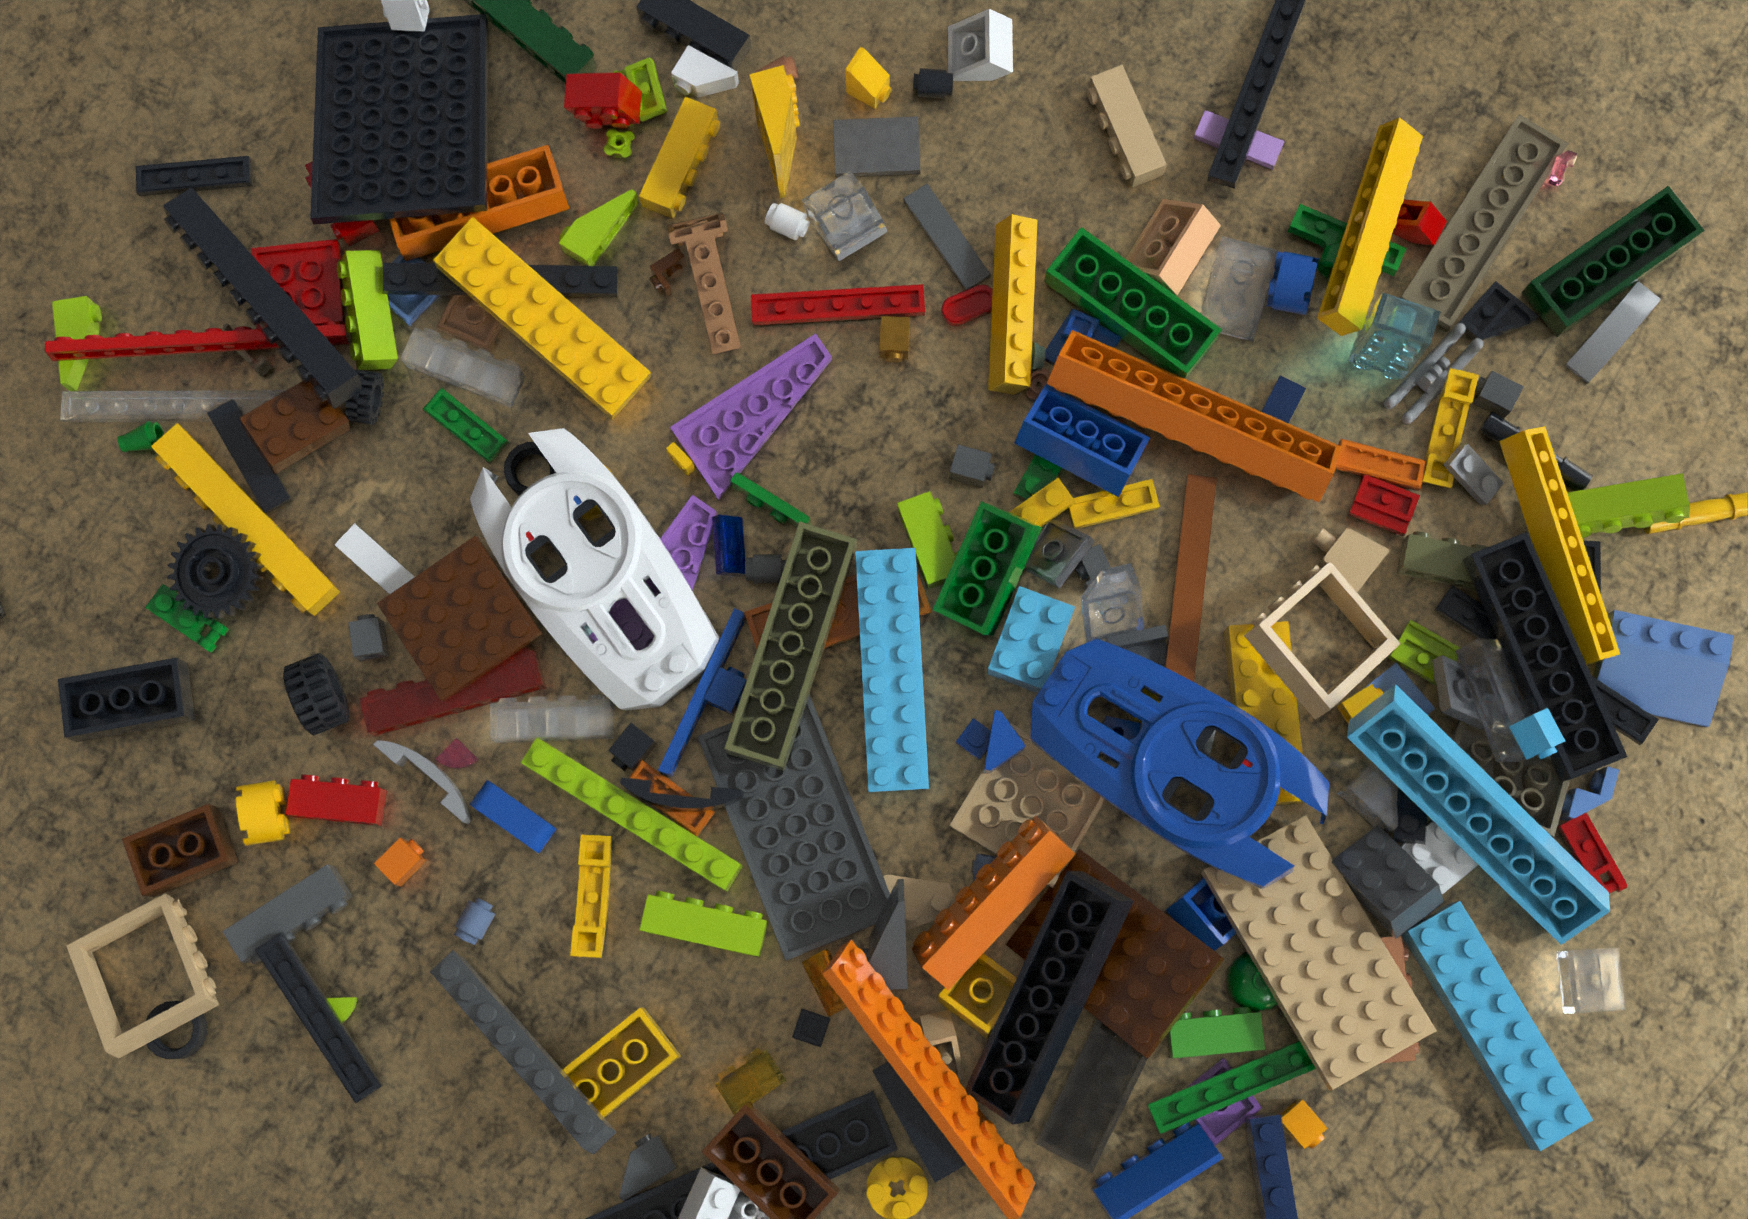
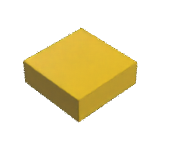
M674 442L666 448L668 457L685 475L689 476L696 470L691 459Z

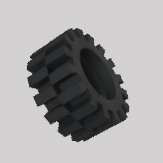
M356 369L355 371L359 375L363 390L345 402L347 419L351 422L374 425L378 420V416H380V407L383 404L381 402L382 397H384V392H382L384 388V383H382L383 376H381V373Z

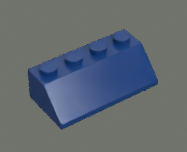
M1188 1122L1176 1127L1173 1130L1175 1134L1173 1137L1166 1141L1163 1138L1157 1139L1146 1147L1149 1152L1138 1158L1134 1154L1120 1163L1122 1169L1112 1174L1110 1171H1107L1094 1180L1096 1185L1091 1189L1109 1219H1129L1223 1159L1221 1153L1198 1123L1190 1125Z

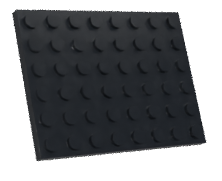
M486 14L428 18L425 32L392 30L389 22L318 27L310 219L313 225L487 211L488 20Z

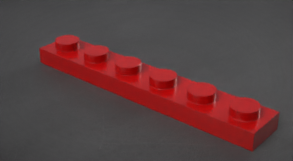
M924 285L751 294L752 324L756 326L881 318V316H924Z

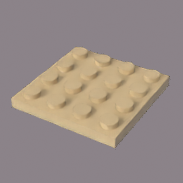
M1011 723L1010 725L1025 744V749L990 774L984 773V769L982 770L949 827L997 855L999 848L1007 841L1011 842L1016 837L1022 823L1036 815L1075 853L1104 804L1105 799L1034 745L1030 734ZM1067 864L1047 884L1048 887H1054L1060 873L1064 870Z

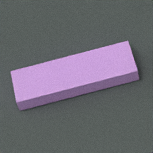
M1205 110L1193 139L1219 148L1229 119ZM1257 131L1246 160L1273 170L1284 141Z

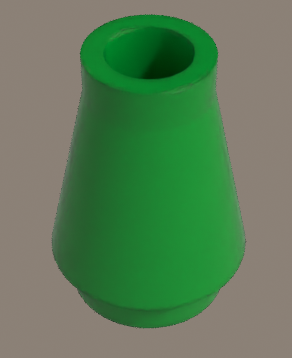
M147 421L128 433L118 436L119 448L124 453L128 451L154 450L151 446L164 435V431L159 423Z

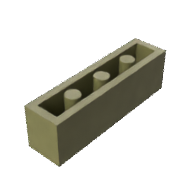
M1418 531L1413 532V534L1409 533L1403 539L1397 574L1476 591L1463 559L1472 553L1487 548V546L1473 544L1469 547L1460 545V541L1456 539L1442 538V540L1430 538L1431 535Z

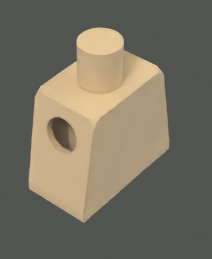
M1323 528L1313 541L1315 545L1326 552L1318 563L1319 568L1321 569L1331 562L1356 592L1360 590L1390 551L1388 548L1350 528H1346L1338 539Z

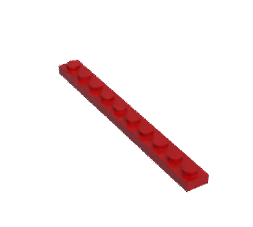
M328 321L324 322L323 325L316 326L332 345L349 344V333H347L345 324ZM239 326L232 331H222L219 328H208L204 332L196 333L190 330H177L175 334L150 331L146 332L143 336L118 333L115 334V337L103 338L100 335H87L84 339H72L71 337L61 336L54 338V341H45V353L52 361L280 348L276 343L271 345L262 333V329H252L247 326Z

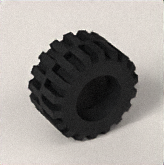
M317 653L284 667L283 679L288 698L298 720L306 731L314 736L349 721V706L343 687L333 666L324 655Z

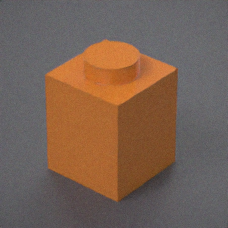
M399 838L374 864L394 885L401 887L427 860L421 855L424 852L423 848L411 838L407 841L406 839Z

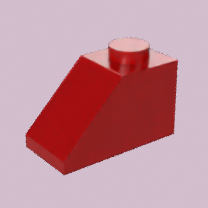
M1404 199L1392 234L1410 243L1435 246L1447 220L1431 201Z

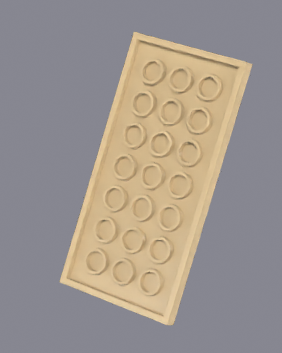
M1306 815L1257 841L1295 866L1291 874L1270 886L1260 889L1213 866L1201 872L1329 1092L1437 1031L1346 880L1332 863V857Z

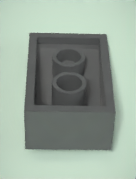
M897 879L869 936V948H863L867 961L883 977L889 990L908 989L904 879Z

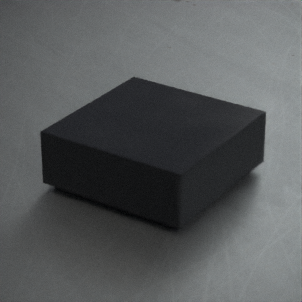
M802 1008L792 1038L821 1048L831 1018Z

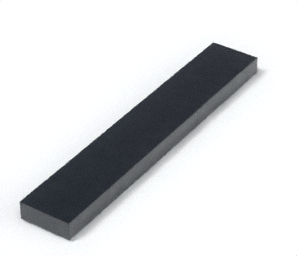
M279 933L256 948L255 952L355 1104L382 1087V1082L284 933Z

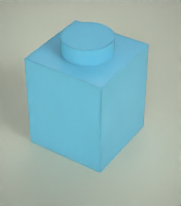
M1548 708L1509 726L1526 760L1535 755H1538L1540 760L1557 752L1556 745L1565 742Z

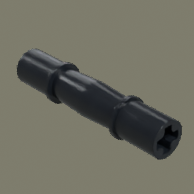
M1492 411L1481 425L1479 431L1500 444L1499 441L1521 432V427H1516ZM1554 452L1564 485L1572 491L1584 490L1593 475L1568 460V457L1562 458Z

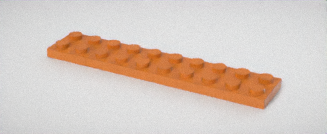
M852 939L840 947L822 975L1007 1219H1019L1036 1184L1032 1174L1016 1158L1012 1147L1004 1142L993 1122L985 1117L974 1097L967 1095L966 1090L960 1084L958 1076L948 1068L942 1060L939 1051L923 1035L921 1027L911 1019L905 1011L902 1002L892 994L886 986L883 977L873 969L867 961L865 953L855 945Z

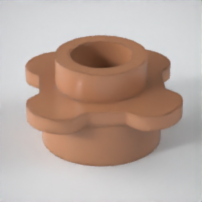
M1043 369L1031 373V384L1027 392V397L1030 400H1036L1045 384H1047L1051 374L1049 370ZM1038 382H1040V383L1042 384V386H1041V387H1037L1036 384H1037Z

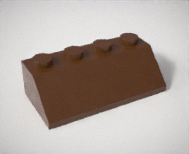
M750 1101L734 1115L701 1151L770 1219H815L840 1191Z

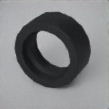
M525 442L517 445L509 452L504 462L506 481L518 496L528 488L517 479L516 467L519 461L529 455H539L545 458L535 442ZM548 462L550 466V475L556 473L553 467Z
M166 1001L156 1006L148 1014L146 1021L183 1001ZM204 1014L191 1020L193 1033L186 1045L180 1048H170L165 1046L160 1038H157L146 1044L148 1049L156 1056L164 1059H184L195 1054L203 1045L207 1036V1021Z

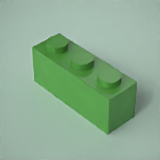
M1249 1007L1233 1008V1015H1222L1221 1009L1203 1011V1017L1191 1018V1012L1183 1013L1167 1034L1169 1058L1265 1050L1261 1012L1252 1013V1009Z

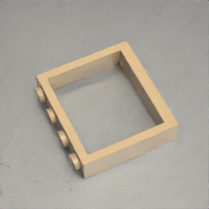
M1331 562L1321 569L1318 565H1315L1310 571L1305 573L1303 577L1306 581L1302 584L1298 580L1285 592L1289 596L1286 599L1280 596L1270 604L1268 609L1271 612L1268 615L1262 612L1253 619L1251 623L1254 627L1244 635L1314 719L1331 710L1401 644ZM1318 584L1373 647L1367 655L1327 692L1324 691L1271 628L1277 620Z
M166 893L66 945L105 1052L117 1058L127 1055L219 1006L215 996V988L217 986L207 976L205 968L208 967L204 955L197 951L194 943L197 941V936L193 928L187 925L184 918L187 915V911L182 907L179 899L175 900ZM164 915L195 995L123 1033L93 952Z

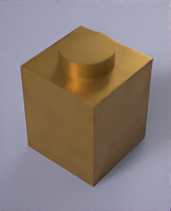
M881 316L879 358H885V361L891 363L902 362V359H908L910 317Z

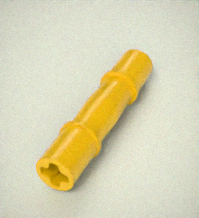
M1748 492L1734 495L1726 494L1724 498L1689 503V518H1684V520L1678 523H1667L1666 521L1653 523L1651 526L1643 528L1646 534L1674 529L1681 530L1683 526L1706 524L1727 518L1735 520L1739 517L1748 516Z

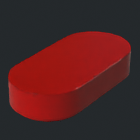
M977 285L948 297L943 302L941 308L943 320L951 326H960L992 312L993 289L987 285Z

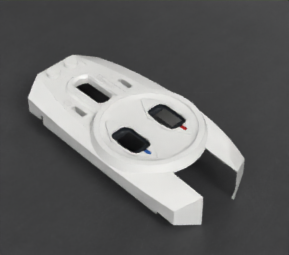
M564 428L528 433L556 473L548 475L530 485L511 507L494 483L499 476L483 467L470 501L484 538L502 570L539 621L583 673L618 708L627 711L661 707L703 676L720 638L682 572L648 520L603 463ZM597 505L613 529L594 543L577 519ZM549 541L565 565L546 579L530 557V554ZM648 578H651L661 592L657 596H655L645 582ZM628 599L653 633L654 638L648 647L636 650L609 614L611 606L616 601ZM588 625L598 638L595 643L583 629L584 626Z

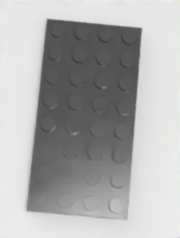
M810 694L784 771L728 754L724 748L733 722L697 736L717 787L739 789L744 792L742 800L725 806L785 961L875 925L890 892Z

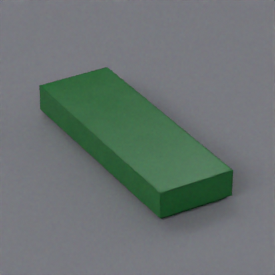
M442 387L423 408L426 414L489 464L509 443L507 439Z

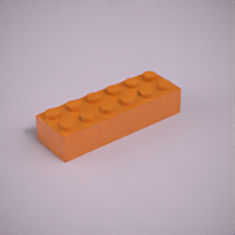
M544 145L487 164V211L392 218L389 220L396 244L406 262L442 250L472 217L494 234L569 210L570 207L549 145Z
M1036 815L1022 823L1016 837L1011 842L1007 841L999 848L998 856L990 864H985L978 871L975 881L969 887L965 886L958 892L955 897L956 901L948 909H943L936 916L935 924L927 932L923 931L916 937L913 943L914 946L911 949L921 967L948 991L1075 855L1070 847Z

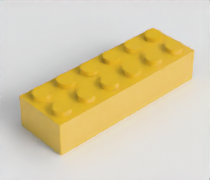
M1275 622L1271 628L1292 652L1289 622ZM1229 625L1224 631L1231 704L1265 724L1303 755L1297 698L1244 637L1254 625ZM1235 743L1236 754L1241 748L1237 743ZM1280 787L1275 806L1304 803Z

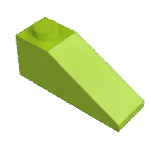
M631 189L579 217L571 226L565 227L559 237V245L562 252L583 266H594L639 204L637 193Z
M81 296L52 301L56 337L65 336L72 339H84L87 335L99 334L98 322L102 320L100 307L90 298ZM89 359L58 361L61 385L71 392L77 391Z

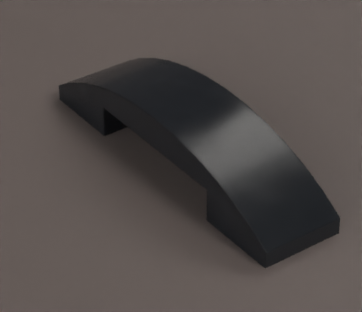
M622 777L620 780V784L637 797L660 807L680 811L718 809L742 800L744 796L742 790L711 787L710 799L653 793L654 783L651 780Z

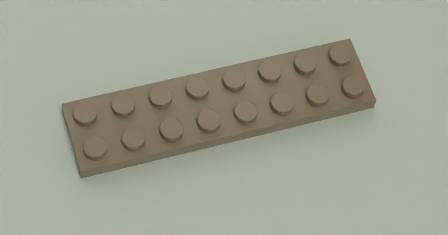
M1519 114L1399 301L1449 331L1569 143Z

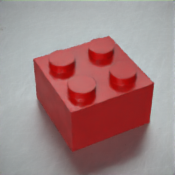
M620 72L567 74L564 108L573 114L574 118L579 119L586 127L591 129H601L603 125L628 128L630 124H639L642 91Z

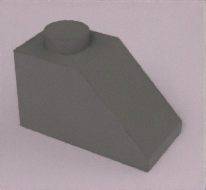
M649 1133L635 1142L637 1148L630 1152L619 1195L622 1202L679 1167L661 1134L653 1138L652 1134Z

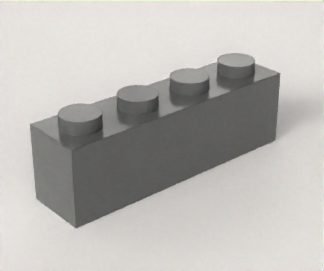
M327 864L225 929L223 933L240 962L257 964L261 962V959L255 952L256 948L281 932L284 933L291 943L295 940L294 934L303 928L305 931H308L322 922L320 918L328 912L334 914L348 905L346 901L352 898L353 895L336 867Z

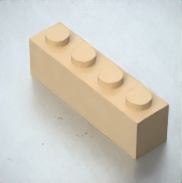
M1123 65L1091 76L1089 88L1086 90L1087 96L1092 105L1096 104L1099 111L1097 117L1103 130L1107 129L1110 136L1108 142L1114 155L1118 154L1121 161L1119 167L1125 180L1129 179L1131 186L1135 187L1164 176L1167 166L1166 161Z

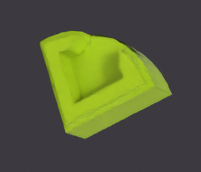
M357 997L327 998L342 1023L348 1019L357 1003Z

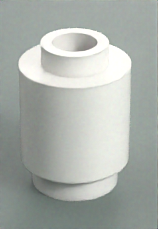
M773 203L765 218V224L770 226V230L793 240H797L799 236L804 237L809 227L806 213L783 203L779 205Z

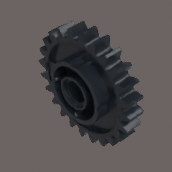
M207 524L205 531L203 528L196 527V536L186 533L187 543L177 542L180 552H171L176 561L167 565L174 569V573L168 575L167 579L175 580V584L169 589L179 592L175 600L179 602L185 601L183 609H193V615L195 616L203 614L204 618L212 619L214 615L218 619H224L225 613L229 616H235V608L240 610L246 609L244 600L254 601L250 594L251 591H260L255 582L263 580V577L257 574V570L263 568L264 565L256 563V559L261 556V553L252 552L256 544L251 541L246 542L248 535L244 533L238 534V529L230 527L227 530V526L219 524L216 529L214 525ZM218 565L219 574L213 579L212 569Z

